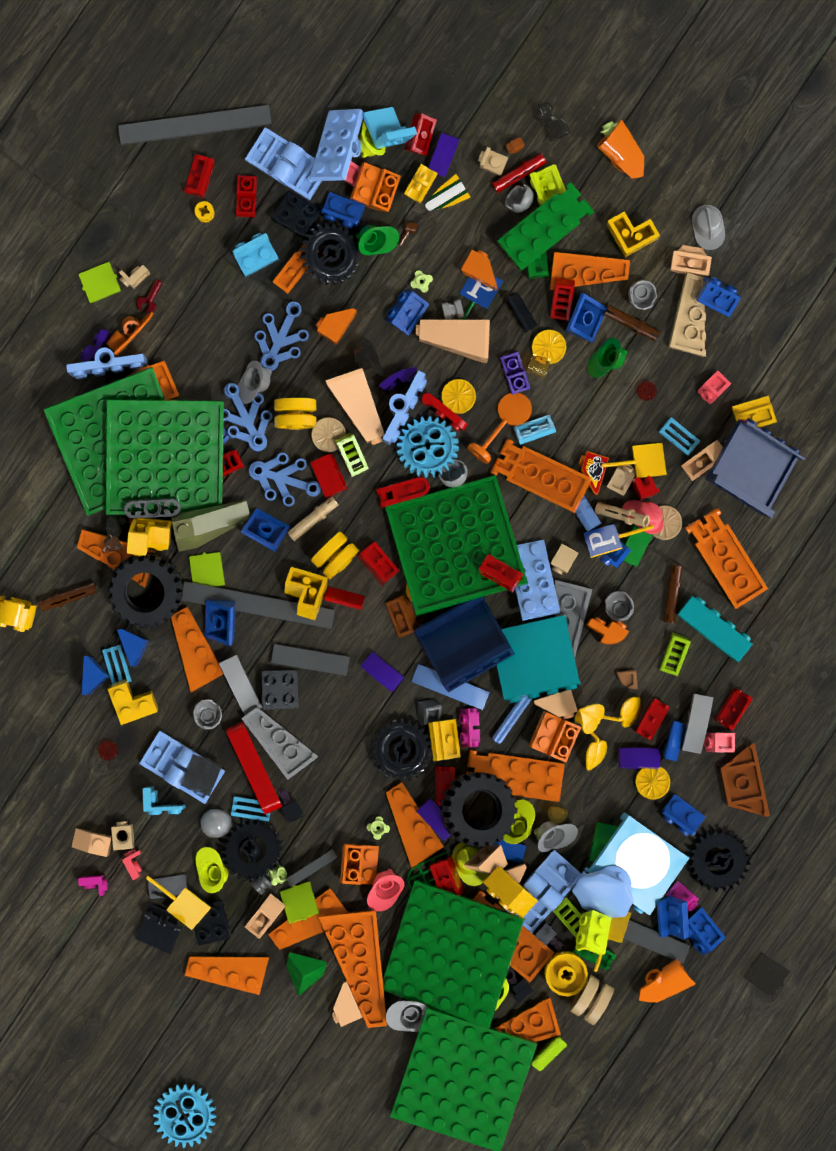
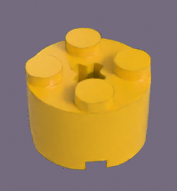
M0 596V627L10 625L14 626V630L21 632L32 628L37 605H32L30 601L13 597L9 601L5 600L6 596Z

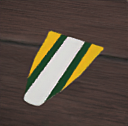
M455 174L440 186L425 206L429 211L442 209L469 199L470 195L457 174Z

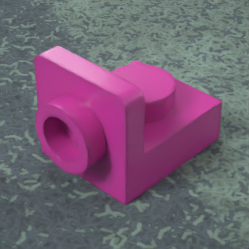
M104 874L81 876L78 878L79 886H84V889L96 888V885H98L99 896H103L105 891H108V881L104 879Z
M679 881L666 894L667 897L673 896L687 901L688 911H692L697 906V901L699 900Z

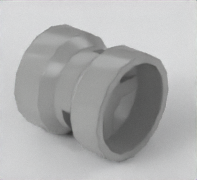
M460 299L454 300L453 304L448 302L441 303L445 320H452L455 318L454 316L458 319L464 318Z

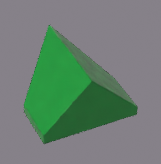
M289 952L286 966L297 995L300 996L324 975L327 962Z

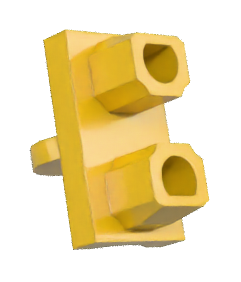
M421 164L404 195L421 204L438 173Z

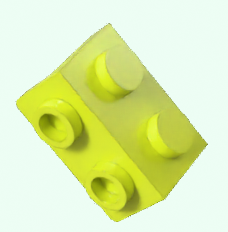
M551 165L539 172L530 173V183L537 192V201L540 206L556 193L560 196L566 191L556 165Z
M594 910L583 913L579 920L580 927L576 937V950L586 949L596 954L604 955L612 918Z

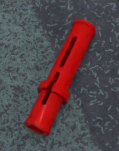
M539 153L527 162L523 161L522 165L500 179L492 182V185L496 192L500 193L547 162L543 155Z

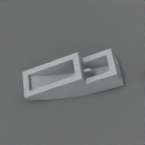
M238 655L219 663L244 715H247L256 707L262 708Z
M693 694L682 745L683 751L701 754L714 697Z

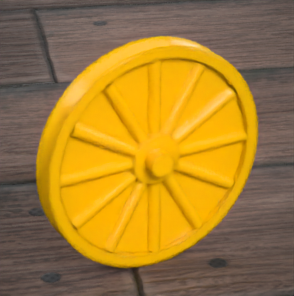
M544 330L535 336L532 342V351L538 361L544 364H554L565 355L566 342L559 332Z
M455 379L448 382L442 391L443 404L456 414L469 411L476 400L474 387L463 379Z
M662 767L659 769L642 768L636 776V788L647 799H659L668 792L670 777Z

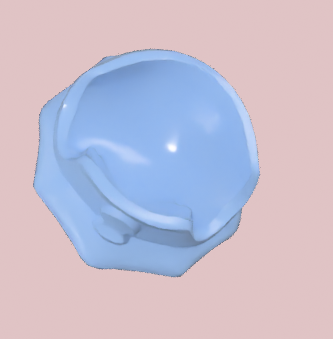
M607 866L600 871L587 874L586 870L583 871L572 889L573 894L583 909L587 911L594 910L611 918L625 917L634 902L631 894V878L624 869L617 866Z

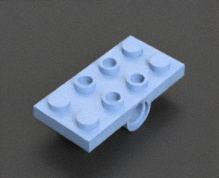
M361 109L329 110L310 175L313 181L346 180L352 157H358L361 153V143L357 138L364 113Z
M266 127L245 158L246 162L309 201L322 182L313 181L310 178L315 161L314 157L307 154L295 143L286 141Z
M101 348L95 354V361L68 364L66 366L67 372L72 377L84 379L90 374L98 377L105 376L106 372L111 371L114 374L124 373L125 369L136 371L148 366V361L144 354L117 357L110 349ZM110 356V361L103 363L104 358Z
M418 370L406 395L395 394L391 397L389 406L394 418L383 437L384 443L390 445L392 442L395 443L400 435L399 427L406 424L409 418L407 413L409 408L413 409L418 401L416 396L418 391L422 392L427 384L425 373ZM396 402H402L404 404V407L402 409H396L394 407V404Z
M544 540L517 545L528 584L515 588L522 621L560 613Z
M162 731L158 732L139 763L171 785L183 790L206 804L225 773L224 769L219 766L217 768L215 764L210 766L212 762L208 760L205 766L207 769H211L213 774L212 777L205 775V787L204 768L188 767L194 760H196L195 762L198 765L207 759ZM186 772H187V782H186V786H185V785H181V784H185V783L183 782V781H184L183 779L186 777L185 774H186ZM188 773L202 774V775H196V776H195V774H194V775H193V779H191V778H190L191 775H189V780H195V781H188ZM209 777H211V778L215 777L214 780L212 779L211 781H208V780H209V779H208Z
M555 850L547 856L522 885L538 900L523 917L525 918L523 926L531 933L562 902L565 895L573 888L582 875Z

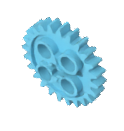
M429 416L428 421L421 417V422L418 423L414 419L413 426L409 423L407 424L408 431L402 429L404 436H398L401 443H397V448L400 449L397 453L401 456L399 458L400 462H405L404 468L410 467L411 474L416 470L418 477L421 473H424L425 478H427L428 473H431L434 478L435 472L438 471L442 475L443 468L448 471V464L454 465L452 458H458L455 452L459 451V446H456L459 441L455 438L456 432H451L452 426L446 427L445 420L440 424L438 417L434 422L431 416ZM434 433L440 434V437L438 439H432L431 435ZM415 437L422 439L419 443L412 442ZM429 444L430 449L426 450V445ZM437 451L444 452V455L441 457L434 456ZM418 455H424L425 459L422 461H417L416 457Z
M185 1083L183 1089H181L179 1084L176 1085V1090L170 1087V1094L163 1092L162 1095L165 1099L159 1098L157 1100L161 1105H155L154 1109L159 1112L153 1114V1117L158 1118L154 1125H160L157 1132H164L161 1138L163 1139L168 1136V1143L174 1140L175 1147L178 1146L179 1142H182L183 1148H185L187 1142H189L191 1147H193L194 1141L200 1144V1137L207 1139L208 1136L205 1132H212L209 1126H215L216 1122L211 1119L217 1116V1114L211 1113L216 1109V1106H210L213 1099H206L208 1092L202 1095V1088L196 1091L195 1084H193L191 1089H188L187 1083ZM191 1098L194 1105L191 1107L186 1106L184 1099ZM176 1100H178V1101L180 1102V1105H181L182 1110L180 1109V1107H179L178 1104L176 1103ZM169 1107L176 1109L177 1114L175 1116H170L167 1113ZM183 1112H184L185 1114H186V1113H189L188 1121L190 1122V1124H191L192 1127L194 1128L193 1131L190 1129V1126H189V1123H188L187 1119H186L185 1117H183V1118L181 1117V1115H182ZM193 1116H202L203 1122L200 1124L195 1123ZM179 1124L184 1125L186 1132L179 1133L176 1126Z

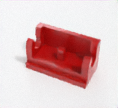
M198 154L194 156L184 193L204 199L215 164L213 158Z
M333 454L325 455L310 462L325 498L348 489Z
M649 475L647 479H644L643 483L639 477L631 482L638 501L660 492L659 488H656L653 478Z
M373 542L358 556L381 586L399 572V569L376 542Z
M490 554L487 555L479 567V574L512 593L523 577V573L518 572Z
M734 688L714 720L733 731L753 698Z
M653 698L634 732L652 741L670 707Z
M435 766V804L437 806H442L440 803L445 797L443 793L446 789L450 788L449 784L455 780V766Z
M452 855L445 857L441 861L436 860L429 866L438 888L458 895L464 893L465 889Z

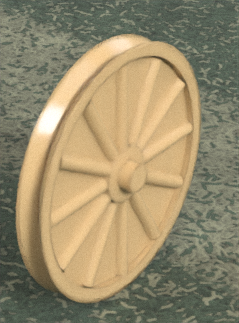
M329 417L319 420L317 427L313 428L311 433L315 446L325 452L338 450L334 440L346 435L343 424L337 419Z
M659 506L662 510L664 524L661 532L653 534V536L660 540L672 539L678 535L682 528L681 515L671 506Z

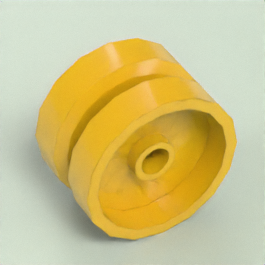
M281 398L274 400V410L279 413H286L274 417L275 428L302 430L317 427V417L305 414L317 410L315 399Z
M341 531L330 539L311 559V562L317 568L329 562L323 570V574L329 580L346 568L359 552V549L353 543L347 545L343 550L341 549L347 542V537Z
M557 952L545 964L544 974L546 982L551 990L558 995L567 997L576 995L583 990L587 983V967L580 956L573 952ZM564 970L569 972L568 976H563Z

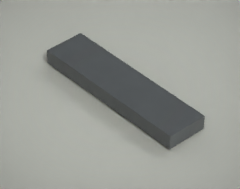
M274 644L271 663L347 676L350 657Z
M631 920L628 922L623 938L670 959H678L682 964H684L691 947L669 936L659 937V932Z

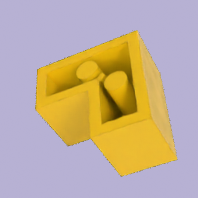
M625 211L608 220L606 224L624 258L658 240L660 237L651 219L634 228Z
M133 518L128 532L127 553L134 556H146L149 548H154L158 551L168 550L171 542L172 521Z
M291 567L285 582V594L300 598L297 605L298 616L316 620L327 589L328 578Z
M127 679L109 685L108 692L121 725L158 712V705L152 690L133 696Z
M500 866L483 882L488 887L486 891L493 898L496 896L501 900L498 903L511 914H518L520 917H524L538 902L533 895Z

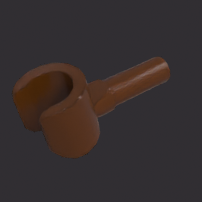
M409 222L406 225L404 235L398 245L402 247L409 232L416 233L418 224Z

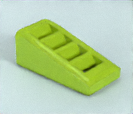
M348 433L334 440L351 477L369 469L354 434ZM351 441L350 444H348V445H346V446H344V447L342 446L343 444H345V443ZM352 448L355 449L354 451L348 454L345 453V451H348ZM358 455V458H355L351 461L348 460L349 458ZM361 461V465L352 469V465Z
M672 632L660 671L678 676L691 643L689 637ZM675 640L684 643V646L674 643ZM672 648L681 650L682 652H681V653H678V652L672 651ZM671 655L679 658V660L677 661L669 658V656ZM668 662V663L677 665V666H676V669L673 668V667L667 666L666 663Z
M565 897L553 912L576 938L578 932L576 933L575 929L580 925L579 920L582 915ZM568 905L569 908L560 914L559 911ZM573 910L574 914L565 920L564 917ZM576 917H579V920L573 926H570V923Z

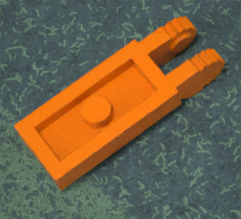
M299 250L293 254L273 280V284L287 294L290 293L309 268L308 266L302 267L306 260L299 259L303 255V252Z

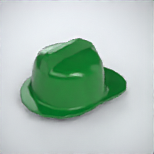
M364 226L359 233H356L358 249L363 255L388 253L397 246L399 233L391 226Z
M610 338L605 341L591 356L587 369L592 377H602L609 370L619 369L624 364L628 352L621 347L620 341L617 338Z

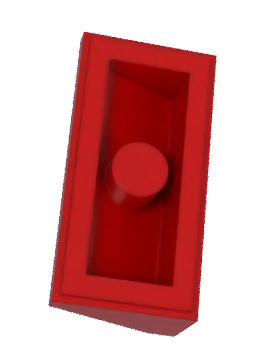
M422 113L414 114L411 127H415L417 134L406 142L404 150L427 156L437 120Z
M328 587L324 599L328 602L361 610L365 596Z

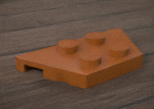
M752 743L720 768L727 806L769 817L770 814L755 743Z

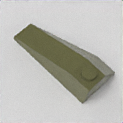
M247 500L171 516L179 552L198 548L249 520L250 514Z

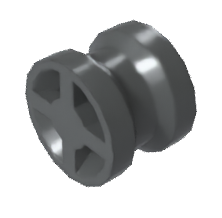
M263 874L262 880L257 876L254 882L249 881L253 888L261 895L265 893L267 887L272 886L271 880L265 874Z

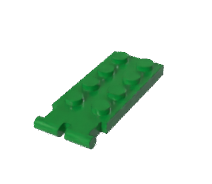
M572 182L565 186L567 190L560 196L556 193L497 241L520 271L580 224L579 219L584 215L590 216L595 212L585 199L581 202L577 201L581 194Z

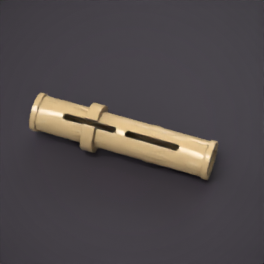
M330 496L319 507L316 506L312 513L287 533L296 541L322 518L325 519L326 515L339 506V504Z
M598 502L595 507L596 514L622 520L629 525L636 524L647 527L650 522L648 515L636 513L632 509L625 510ZM626 515L635 517V519L626 517Z

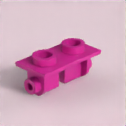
M477 708L460 709V742L462 747H479L480 729H473V726L479 725V712H477Z

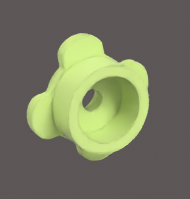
M611 121L602 126L604 130L600 131V133H604L605 136L611 134L618 123Z
M420 270L416 271L411 287L425 293L428 291L429 283L432 282L433 278L431 275L423 274Z
M376 817L373 823L367 825V830L372 832L374 839L379 840L384 833L389 832L390 827L383 822L382 817Z
M277 865L274 867V872L269 870V877L274 886L277 883L283 884L287 878L285 868Z

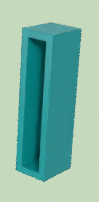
M691 596L676 615L735 662H739L753 645L750 642L751 638L744 632L738 633L735 630L736 626L730 621L726 620L724 622L719 618L721 614L715 609L711 608L709 610L704 606L706 602L700 597L696 596L694 598Z

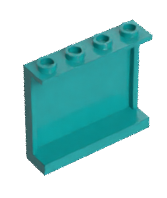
M565 615L502 629L515 655L497 664L504 700L515 703L521 701L522 697L528 696V699L538 698L540 693L547 692V695L559 693L558 689L566 688V691L577 689V685H581L569 634L568 620Z

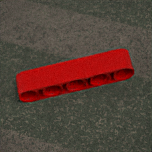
M243 721L225 729L264 814L266 815L281 808L280 800Z

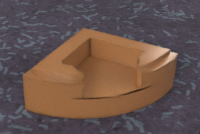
M636 670L617 672L618 679L624 686L630 689H638Z

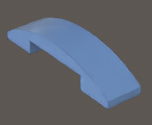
M418 664L412 679L413 683L483 710L490 692L464 683L448 693L435 670Z

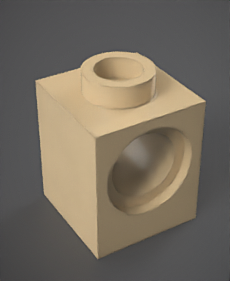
M561 544L550 563L553 566L552 570L561 575L563 572L567 574L578 552Z
M128 821L116 822V826L111 827L113 850L133 849L135 847L133 824L128 825ZM120 830L127 832V840L122 841L119 839L118 833Z

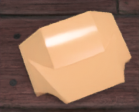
M682 245L678 251H673L670 271L708 277L712 257L707 256L703 248Z

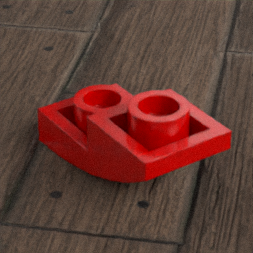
M238 176L236 217L256 218L257 176Z

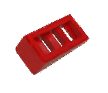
M556 278L550 318L569 321L575 280ZM558 294H566L569 297L558 296ZM557 301L566 302L568 304H558ZM555 309H563V310H567V311H566V312H559V311H555Z
M236 449L223 455V460L226 459L230 469L226 470L223 463V477L244 468ZM232 456H233V458H234V460H235V462H236V464H237V465L234 466V467H233L232 462H231V460H230V457H232Z

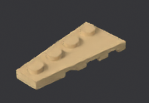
M686 273L668 348L706 357L705 305L696 300L705 284L704 277Z

